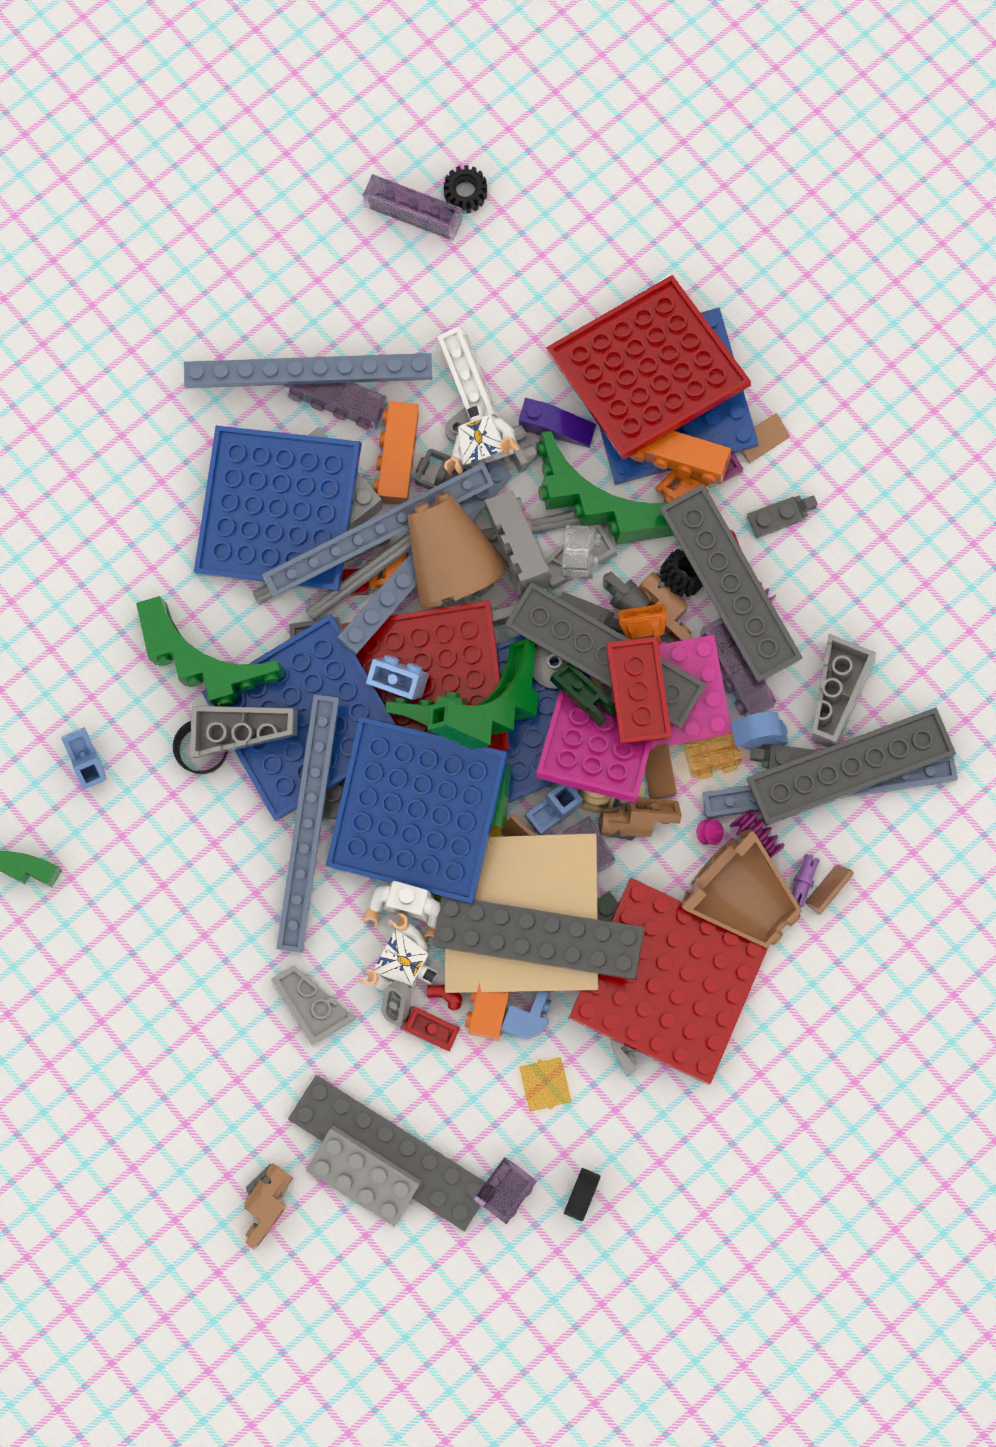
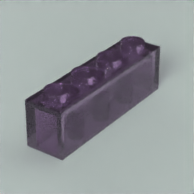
M374 174L371 175L363 193L364 207L454 241L463 220L462 208Z
M355 383L284 385L285 392L291 400L307 402L318 411L327 410L332 412L336 418L352 420L357 426L367 430L369 428L377 429L383 415V410L387 407V396Z
M719 618L703 626L700 632L701 636L699 637L715 636L720 669L725 678L723 684L729 694L733 693L736 699L734 704L738 713L741 716H748L773 708L776 700L766 681L763 680L757 683L722 619Z

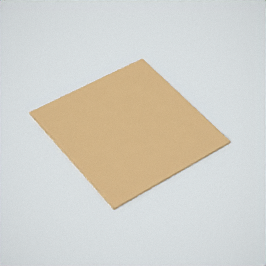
M597 834L489 837L475 900L598 920ZM445 949V993H474L478 991L479 983L482 992L598 990V974Z

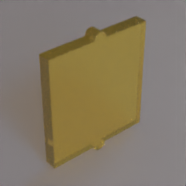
M561 1057L547 1061L538 1060L537 1063L519 1067L530 1112L544 1108L551 1110L553 1106L572 1102Z

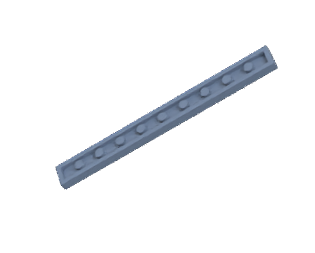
M431 353L184 362L185 388L432 380Z
M496 460L486 467L495 485L459 503L473 521L485 508V500L495 497L512 477V474ZM413 553L405 559L337 637L336 640L355 656L417 586Z
M483 462L262 574L272 596L275 597L409 529L407 515L414 512V507L421 503L428 502L429 505L433 504L436 500L435 496L449 491L456 501L460 503L495 484Z
M316 694L313 696L277 949L300 953H303L340 703V698Z
M954 756L843 798L955 782L958 780ZM749 785L702 793L706 819L743 814L749 809L750 812L759 811Z

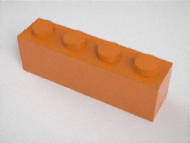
M389 401L388 409L383 410L382 423L386 424L385 432H381L379 447H383L382 456L377 457L376 470L380 471V477L375 479L373 489L382 499V503L400 505L409 500L419 419V404Z
M673 431L631 455L630 458L637 462H644V460L651 462L660 469L670 468L677 470L683 476L690 477L693 475L700 477L702 481L709 484H714L715 482L722 484L731 459V448Z
M479 983L478 991L471 994L470 1002L475 1003L473 1013H467L464 1026L469 1028V1035L499 1041L510 992H482Z

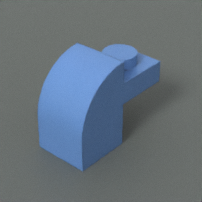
M777 712L755 713L730 723L736 747L752 750L766 743L774 746L789 744L787 727L783 720L779 719Z
M85 727L61 737L83 790L107 780L101 761Z
M561 784L548 793L544 801L527 812L525 818L538 835H542L557 823L560 824L581 805L583 799L574 787Z
M538 991L530 1013L510 1005L501 1027V1032L518 1039H532L540 1035L549 1023V1020L540 1017L541 1013L547 1014L551 1004V1000L547 999L549 992Z

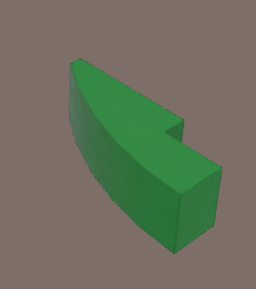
M0 851V871L24 885L31 876L52 888L62 872L59 866L44 859L24 853Z

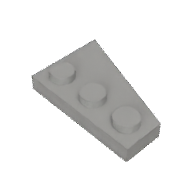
M600 524L576 528L571 537L545 560L552 575L549 578V586L552 590L617 556V550Z
M295 966L283 971L271 980L312 1046L357 1018L339 1005V1002L333 997H330L321 990L315 982Z

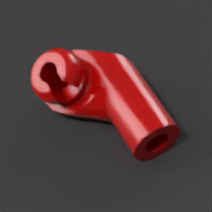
M445 984L427 985L428 998H443L448 1002L450 1010L461 1008L463 999L460 993H445Z

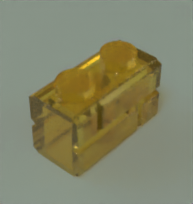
M733 733L693 742L684 746V753L691 777L698 776L699 780L710 778L713 776V772L722 770L723 773L733 772L742 763L740 750L735 745Z

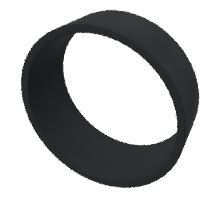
M191 721L185 723L177 731L173 740L175 759L180 766L195 774H209L216 771L224 763L228 751L225 752L222 760L216 766L204 771L192 770L182 761L180 745L185 735L191 731Z

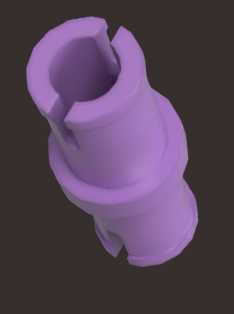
M808 854L804 855L799 873L795 875L793 880L795 884L792 895L800 908L804 907L809 888L813 887V877L820 862L817 857L813 860V856Z

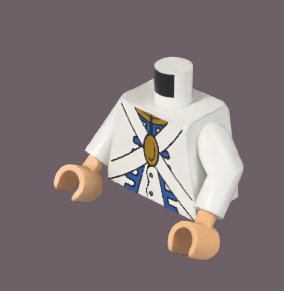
M473 406L467 409L470 422L459 426V434L456 436L451 459H448L444 464V468L449 476L452 475L454 469H456L458 474H461L463 472L462 464L471 469L483 462L487 464L514 454L513 448L516 451L519 450V446L515 443L514 429L502 419L492 415L484 416L481 406Z
M392 881L388 886L376 888L369 908L365 911L363 924L366 923V920H373V927H377L381 910L396 914L395 912L398 911L407 918L428 923V928L423 937L425 942H427L429 936L434 938L438 913L440 912V902L436 901L435 897L428 890Z
M397 911L395 913L400 917L399 922L395 923L389 919V924L397 929L393 932L374 969H362V971L368 973L367 980L359 979L358 981L361 984H368L382 991H385V988L393 981L403 982L409 988L414 987L417 979L431 985L438 972L425 965L429 959V954L427 953L428 945L420 931L407 921V917Z

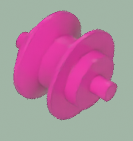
M716 819L700 821L696 830L699 842L703 845L719 844L723 838L722 824Z

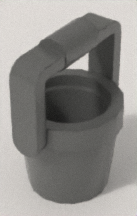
M429 449L425 457L421 458L416 468V485L430 490L459 475L456 469H454L452 475L449 476L444 468L445 462L451 459V456L434 449ZM431 456L443 461L434 484L421 479L430 464Z
M611 571L604 574L603 587L613 596L610 604L615 609L625 610L651 605V602L632 580L624 583Z

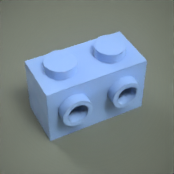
M384 655L383 658L372 660L366 684L411 700L422 698L429 673L421 671V666L413 663H407V665L398 663L399 659L390 655Z

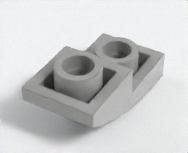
M610 1039L614 1055L624 1073L629 1077L637 1070L635 1066L637 1061L628 1050L624 1053L622 1048L625 1045Z

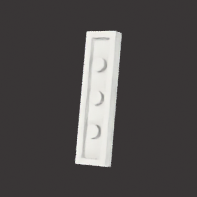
M458 326L437 336L466 411L473 406H481L484 416L492 415L501 419L467 333Z

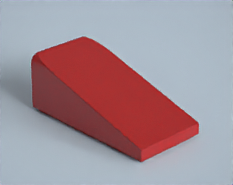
M410 1006L408 1017L400 1027V1030L449 1052L460 1029L415 1006Z

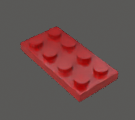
M657 637L606 643L620 745L671 739L672 734Z

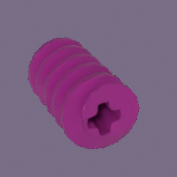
M750 809L729 825L730 828L739 826L736 832L737 836H739L740 832L752 830L759 838L770 858L785 846L784 843L775 845L778 835L768 836L772 828L770 826L762 828L765 821L764 819L756 820L760 813L758 810L750 812Z

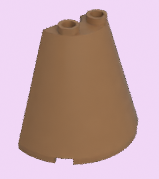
M449 491L435 496L436 500L431 505L428 502H424L415 506V511L407 515L421 608L440 606L444 604L443 600L454 599L456 601L471 595L505 575L504 570H509L506 560Z
M745 830L740 832V839L737 841L734 838L730 839L705 863L691 882L693 886L691 893L689 891L685 892L681 906L694 915L768 948L771 944L775 945L782 938L783 933L780 931L787 924L793 926L799 920V913L802 909L757 835L752 830Z

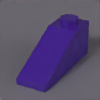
M529 398L524 399L519 417V425H522L525 432L541 435L542 432L552 431L556 440L590 448L596 424L549 403Z

